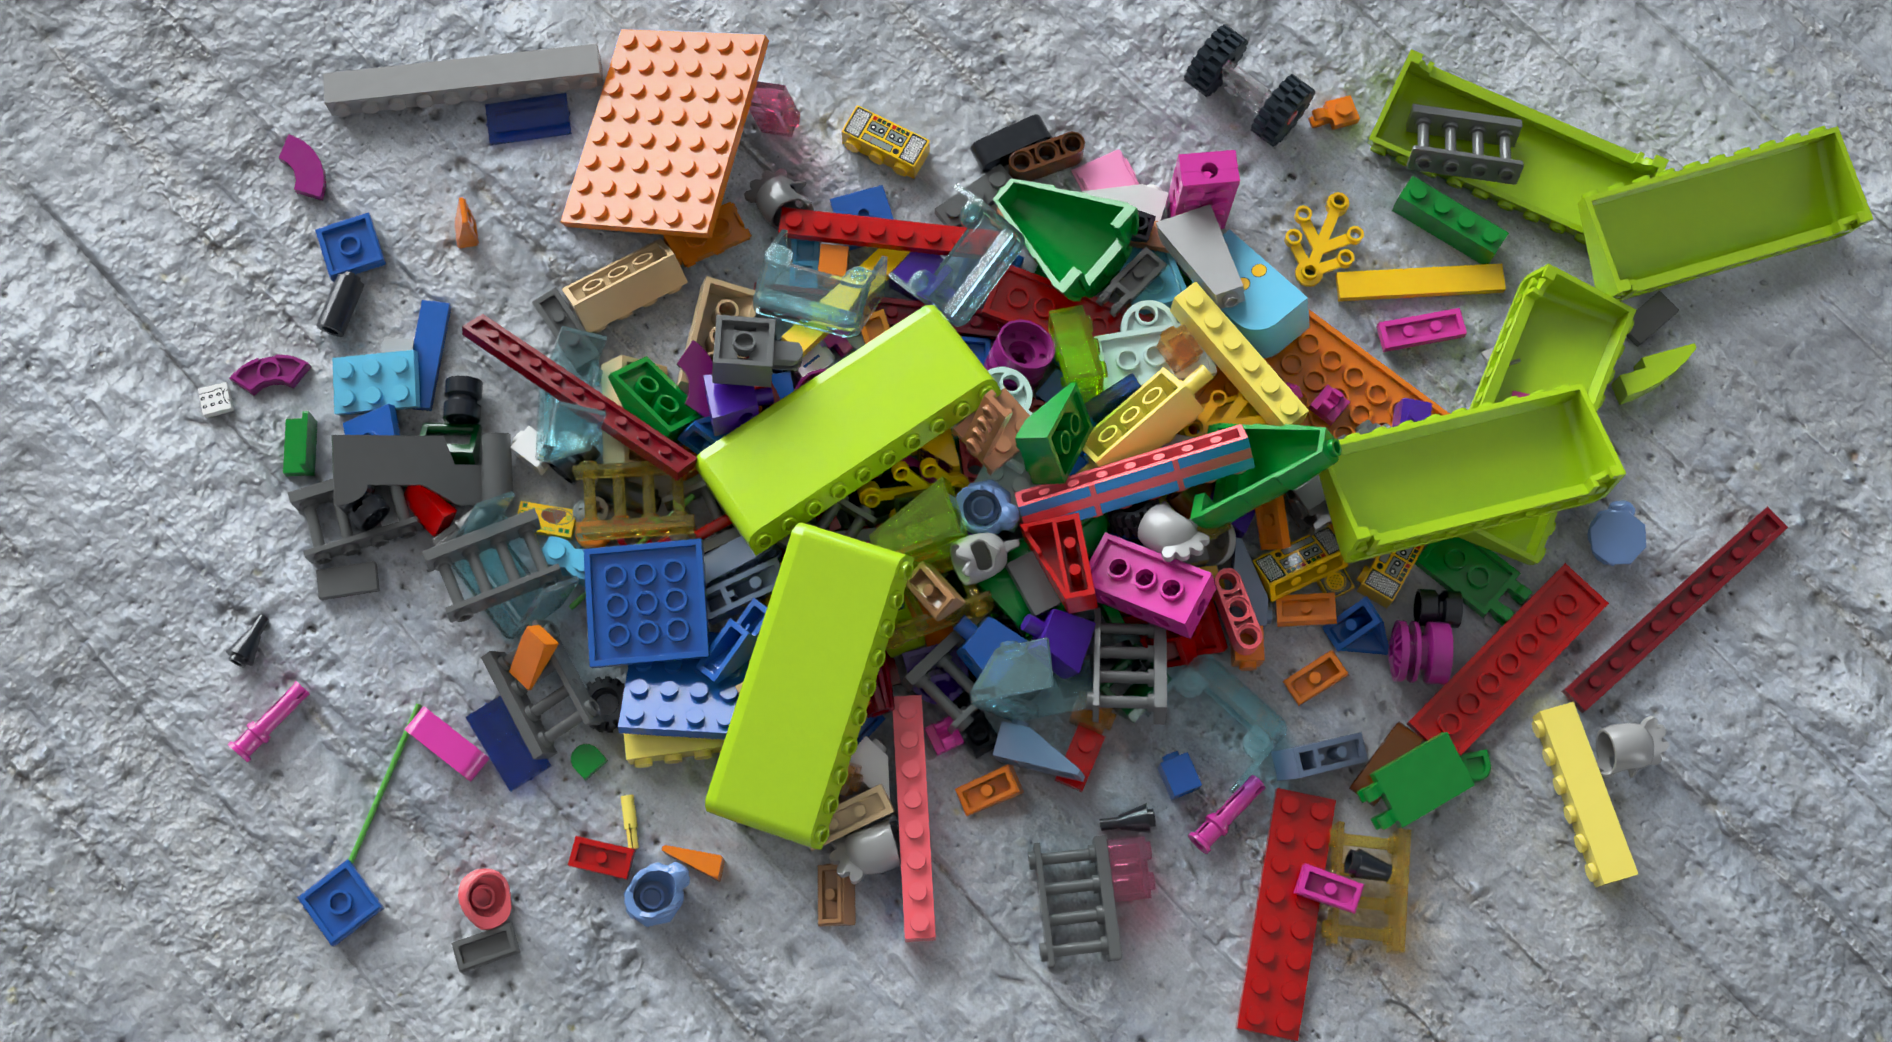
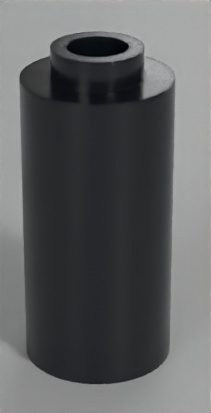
M352 272L337 275L316 324L320 330L333 336H344L364 288V284L360 281L361 277Z
M602 473L599 476L594 490V496L604 499L607 504L650 517L653 512L657 513L662 502V497L658 496L659 492L657 489L606 473Z

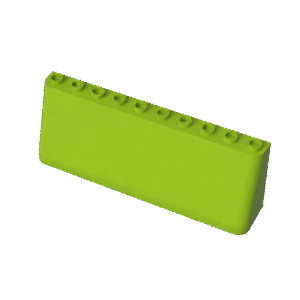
M1412 49L1405 60L1367 142L1371 146L1370 150L1381 156L1389 154L1396 157L1395 161L1407 167L1412 147L1418 145V133L1406 132V123L1413 104L1521 119V132L1515 147H1511V158L1524 162V167L1517 184L1512 185L1423 171L1421 173L1431 178H1436V176L1447 180L1446 184L1456 189L1467 188L1472 191L1471 194L1481 200L1490 198L1498 202L1497 206L1506 211L1512 212L1515 209L1524 213L1523 218L1531 222L1538 223L1540 220L1549 224L1548 228L1556 233H1570L1575 236L1574 240L1586 245L1578 208V202L1582 199L1581 195L1596 189L1601 193L1607 191L1608 187L1620 182H1624L1625 186L1633 184V180L1645 175H1649L1650 179L1658 177V174L1665 170L1669 162L1668 159L1659 155H1655L1654 159L1649 157L1644 159L1645 153L1641 151L1636 154L1434 67V62L1430 61L1427 66L1426 62L1422 60L1424 54ZM1429 135V147L1445 149V137ZM1456 139L1457 151L1473 153L1472 141ZM1484 143V155L1500 157L1499 145Z
M1820 126L1809 131L1808 135L1801 136L1800 133H1795L1784 138L1783 142L1776 143L1775 140H1770L1759 145L1758 149L1751 150L1750 147H1745L1734 152L1733 156L1726 157L1725 154H1720L1710 158L1708 163L1701 164L1700 161H1695L1685 165L1683 170L1675 171V168H1670L1660 172L1658 177L1650 179L1649 175H1645L1633 180V184L1625 186L1624 182H1620L1608 187L1607 191L1599 193L1598 189L1581 195L1582 199L1578 202V208L1595 288L1619 301H1623L1834 240L1872 221L1873 216L1838 126L1826 129L1825 126Z
M1547 264L1528 274L1517 289L1469 409L1477 408L1485 402H1492L1493 404L1503 402L1512 396V391L1531 394L1537 390H1544L1545 392L1554 390L1563 384H1570L1572 386L1582 383L1597 412L1605 401L1606 396L1604 392L1615 375L1614 366L1616 361L1624 352L1625 345L1623 343L1626 335L1630 333L1634 326L1633 317L1636 309L1551 264ZM1520 358L1521 362L1509 366L1512 360ZM1558 512L1457 537L1531 566L1538 564L1543 559L1546 553L1545 544L1548 537L1555 530V518Z
M926 305L701 451L697 455L698 459L695 468L713 497L752 552L757 556L792 533V530L798 523L806 524L975 412L987 392L993 390L996 393L995 398L1002 394L998 383L943 313L934 305Z
M1580 383L1572 386L1570 384H1563L1554 390L1546 392L1544 390H1537L1529 396L1520 398L1518 396H1511L1499 403L1485 402L1477 408L1469 410L1460 408L1451 414L1443 416L1434 414L1417 422L1408 420L1396 427L1387 428L1382 426L1366 434L1352 433L1339 440L1342 453L1338 456V462L1318 474L1340 553L1345 563H1352L1590 504L1606 497L1626 475V472L1583 384Z
M798 523L794 527L706 795L705 809L707 812L813 849L822 850L823 844L829 837V825L832 816L839 805L838 797L842 785L848 777V766L851 756L857 749V738L860 728L866 721V709L870 697L876 689V678L880 667L885 661V650L889 638L895 630L894 622L897 612L904 602L905 587L913 574L914 557L809 524Z

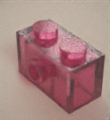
M757 81L749 110L762 133L792 137L795 127H798L800 123V112L786 86Z
M1142 835L1108 838L1107 846L1115 902L1152 898L1151 890H1155L1156 886L1154 873L1148 871L1147 860L1152 859L1150 841L1145 842V837Z

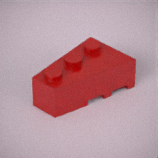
M1079 513L1020 524L1025 543L1030 551H1033L1068 614L1098 608Z

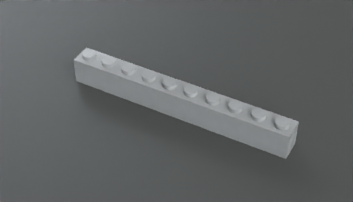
M597 43L323 74L325 105L332 116L336 115L339 117H346L353 113L364 112L373 114L380 110L391 109L400 111L407 107L419 106L427 108L434 104L446 103L454 105L461 101L473 100L481 102L488 98L501 97L508 99L515 95L528 94L535 96L543 92L555 91L562 93L570 89L582 88L589 90L597 86H604L601 56Z

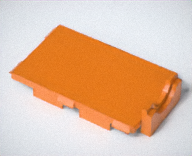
M728 202L720 207L712 238L663 235L665 244L675 254L679 264L682 265L683 263L688 268L695 265L696 262L713 255H719L733 246L750 240L752 235L748 228L745 229L734 202Z

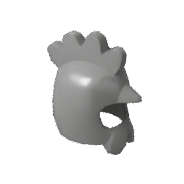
M1166 501L1150 508L1143 516L1138 527V538L1143 546L1161 553L1163 560L1166 562H1171L1174 559L1187 561L1190 559V555L1200 556L1204 552V546L1210 543L1208 535L1197 531V524L1191 519H1187L1175 512Z
M977 533L958 539L951 543L950 556L955 572L965 585L976 584L989 579L1005 567L1007 553L1019 547L1020 542L1019 540L1003 542L993 533Z
M1649 716L1641 724H1615L1601 729L1596 737L1598 757L1596 762L1602 778L1611 777L1625 770H1628L1630 778H1633L1639 769L1650 764H1660L1662 762L1660 753L1666 751L1669 747L1668 741L1663 738L1666 735L1665 727L1658 724V720L1654 716ZM1615 755L1614 768H1612L1609 761L1610 757Z
M895 814L888 816L872 827H861L850 833L847 837H841L832 841V846L835 850L830 853L829 860L831 864L838 865L836 868L838 876L841 878L850 876L851 883L858 884L863 880L864 874L883 873L901 864L893 837L899 828V825L894 822L897 820Z

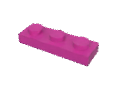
M1460 308L1379 322L1376 326L1383 352L1464 338L1467 334Z

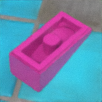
M1305 863L1302 865L1294 894L1355 914L1364 884Z

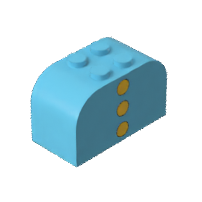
M1229 229L1223 234V237L1242 281L1245 301L1232 308L1225 307L1221 310L1263 358H1269L1282 351L1310 327L1308 298Z

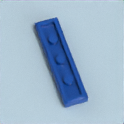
M422 300L413 345V350L418 351L420 408H413V410L432 411L452 308L450 303Z

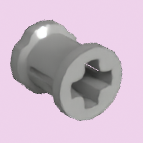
M596 496L580 501L573 508V517L582 526L603 521L608 514L607 503L604 499Z

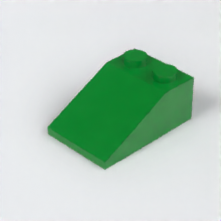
M647 356L610 373L608 376L622 407L676 444L681 443L677 438L695 420L704 418L685 405L688 396Z
M1077 382L1070 383L1029 416L1016 434V447L1021 452L1025 470L1029 473L1033 484H1065L1093 430Z

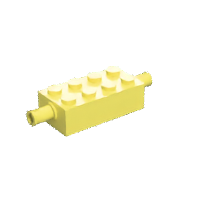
M1201 364L1199 368L1182 381L1178 380L1163 367L1093 428L1082 450L1089 458V462L1077 473L1160 449L1164 444L1171 442L1180 430L1186 425L1193 423L1198 418V415L1204 411V408L1197 401L1194 394L1214 378L1212 374Z

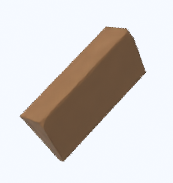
M924 561L918 564L913 570L911 578L907 581L906 587L938 622L966 603L939 571Z
M818 865V926L820 927L853 926L856 923L855 884L851 883L850 876L844 878L838 876L836 869L838 865Z

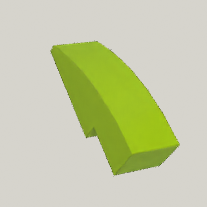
M1695 343L1642 357L1633 367V372L1619 375L1611 384L1618 404L1621 405L1635 400L1664 383L1696 350Z

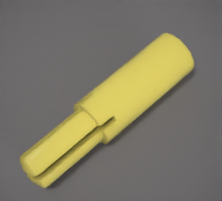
M625 795L620 797L624 830L627 833L628 848L636 850L639 848L634 795Z

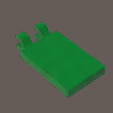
M1459 537L1430 543L1414 563L1446 590L1461 591L1464 604L1482 618L1489 612L1501 626L1514 614L1509 607L1498 601L1503 594L1508 592L1510 597L1522 606L1532 593L1528 587L1516 580L1521 573L1496 553Z
M1441 732L1369 774L1373 783L1356 793L1362 803L1366 801L1370 803L1381 796L1387 810L1370 820L1376 830L1380 828L1385 830L1394 823L1397 828L1407 826L1475 786L1449 734Z

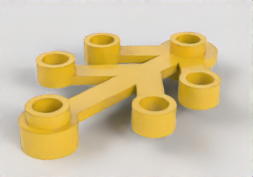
M1335 192L1328 197L1325 205L1328 214L1319 236L1311 221L1312 210L1305 205L1299 206L1296 209L1294 219L1300 224L1312 249L1309 258L1300 244L1302 233L1299 230L1290 229L1285 235L1284 242L1291 248L1298 263L1295 269V278L1304 287L1316 286L1325 273L1339 268H1349L1354 261V254L1348 249L1341 250L1337 258L1319 262L1323 254L1350 244L1358 245L1364 237V231L1361 227L1352 226L1346 234L1329 240L1338 217L1343 216L1349 207V199L1343 193ZM1334 200H1340L1343 204L1337 205ZM1304 212L1308 217L1302 218L1298 213ZM1350 233H1357L1359 238L1351 237ZM1289 236H1296L1298 241H1291ZM1341 256H1347L1350 261H1342ZM1305 270H1312L1314 275H1307Z
M1215 390L1211 393L1204 411L1198 415V418L1193 423L1186 425L1179 432L1180 435L1196 438L1206 435L1209 425L1218 423L1268 424L1260 415L1237 418L1246 405H1250L1247 400L1242 398L1240 391L1238 398L1219 421L1208 422L1216 409L1223 408L1227 402L1226 393L1222 390ZM1220 395L1224 401L1220 404L1215 403L1213 397ZM1191 426H1195L1199 429V433L1192 435L1188 429Z
M925 458L920 463L923 476L926 478L934 477L939 482L928 483L912 471L905 461H899L891 467L893 477L897 481L905 480L910 486L880 489L876 482L869 481L857 489V495L862 505L873 508L879 505L880 501L892 500L896 495L922 489L955 486V495L957 496L958 492L968 487L970 482L960 472L947 473L938 466L934 458ZM895 509L891 510L889 519L892 526H901L897 525ZM927 519L926 524H931L935 519Z

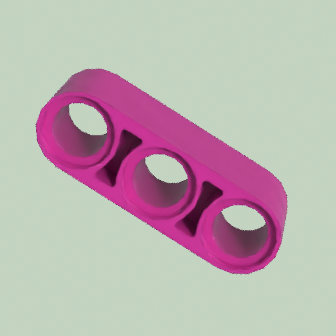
M425 706L404 729L470 782L490 759Z

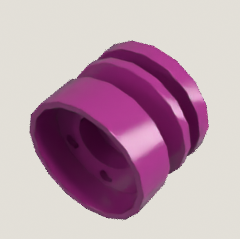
M1026 320L1010 321L1001 328L985 360L984 367L987 370L996 367H1008L1020 372L1028 380L1033 392L1037 389L1053 359L1055 345L1050 334L1040 325ZM1005 379L1003 381V385L1007 390L1015 391L1018 389L1014 380Z
M1396 620L1392 628L1388 649L1392 680L1394 682H1403L1406 678L1409 683H1414L1417 681L1421 671L1423 682L1426 684L1445 685L1448 683L1454 653L1453 634L1450 624L1428 621L1421 633L1419 622L1411 621L1408 625L1405 620Z

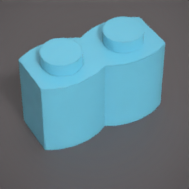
M550 536L542 548L548 566L559 564L562 576H571L576 583L585 587L583 549H575L567 540Z

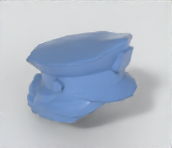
M993 479L970 483L968 487L958 492L954 499L956 517L973 534H999L1002 530L1012 529L1020 517L1017 506L1011 503L1010 492Z
M1625 500L1611 502L1608 510L1599 511L1590 523L1587 536L1591 544L1592 554L1603 564L1611 566L1631 564L1646 548L1645 524L1634 516L1636 511L1630 502Z
M657 862L637 872L624 892L626 912L630 918H634L646 927L671 922L683 904V888L687 887L690 883L688 868L678 862H673L670 865H663Z

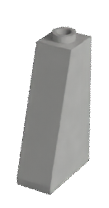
M1210 204L1156 222L1161 244L1188 276L1201 286L1220 309L1225 307L1232 308L1245 301L1242 281Z

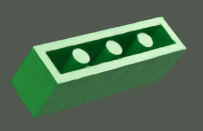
M1415 176L1411 177L1392 209L1393 212L1480 264H1489L1509 234L1507 231Z

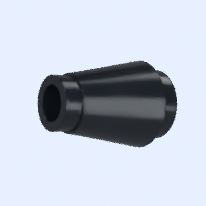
M1351 849L1345 858L1344 872L1350 874L1351 878L1388 882L1392 874V865L1362 849Z

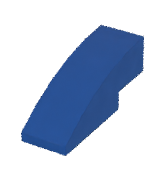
M753 598L737 622L730 618L709 647L710 657L701 658L696 668L718 684L744 665L752 656L767 606Z

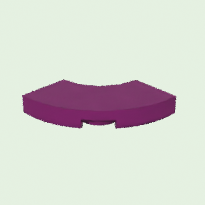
M288 134L278 158L294 171L296 178L295 192L323 201L326 190V174L319 157L306 142Z
M692 340L676 365L685 373L689 383V394L685 405L705 418L710 416L705 395L703 375H712L713 361L708 353L696 341Z
M276 354L272 357L256 358L237 369L229 379L255 396L262 389L272 385H286L294 389L312 366L300 358Z

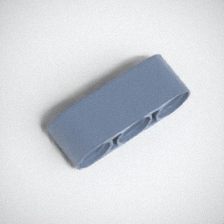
M740 536L704 554L706 589L775 557L779 559L782 555L781 548L774 544L755 556L743 537Z

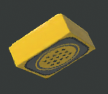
M1344 568L1316 581L1322 593L1335 592V599L1355 588Z

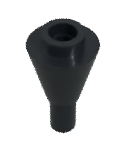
M259 614L250 630H247L226 650L230 656L228 658L230 662L242 668L246 665L253 666L261 639L260 635L270 621L267 617Z
M1147 803L1119 814L1118 817L1099 819L1101 831L1121 829L1151 833V827L1156 826L1154 809H1148Z

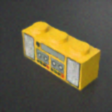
M858 105L841 131L842 144L848 150L854 153L860 152L868 156L876 164H885L891 167L898 175L904 177L909 176L915 179L930 153V140Z
M1330 525L1313 536L1307 535L1294 542H1290L1291 547L1274 550L1252 561L1271 602L1348 567V563H1345L1342 558L1335 532Z
M1425 545L1372 557L1374 561L1370 568L1365 565L1356 579L1360 582L1356 591L1387 609L1394 601Z

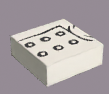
M227 382L198 389L202 413L205 418L234 411L230 387Z

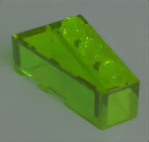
M1083 305L1049 311L1048 330L1055 345L1056 362L1059 361L1063 377H1060L1061 386L1066 387L1072 382H1077L1086 409L1101 407L1104 378L1108 377V371L1105 361H1100L1099 341L1097 338H1093L1091 333L1093 332L1091 316H1086Z
M943 476L869 535L873 545L911 557L969 536L951 482Z

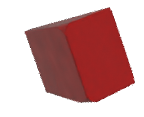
M408 486L404 493L407 506L420 519L422 525L431 535L436 537L451 525L457 510L439 495L423 486Z

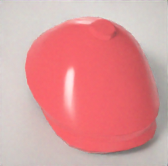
M477 869L470 872L461 881L458 891L459 903L466 917L481 930H490L506 922L511 912V892L507 879L500 872L493 869Z

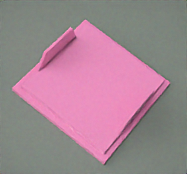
M1120 149L1071 170L1081 191L1139 185L1135 172Z

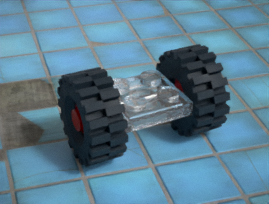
M1223 24V26L1218 27L1217 31L1211 34L1210 38H1207L1202 48H1199L1197 55L1193 57L1191 65L1186 70L1187 73L1184 75V81L1205 97L1211 96L1212 93L1217 91L1219 86L1221 87L1224 84V89L1234 97L1239 95L1247 101L1245 104L1255 113H1259L1253 120L1254 123L1251 125V131L1272 147L1277 146L1304 115V111L1308 109L1310 102L1314 98L1315 90L1297 76L1291 74L1272 92L1237 66L1238 61L1242 59L1243 53L1247 49L1248 40L1228 25Z

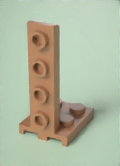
M1003 388L1001 390L1002 394L996 398V393L993 390L987 392L978 409L954 427L951 432L955 437L958 436L966 445L968 452L974 458L977 457L987 468V473L990 476L1020 452L1015 443L1016 434L1019 432L1024 421L1030 416L1006 388Z

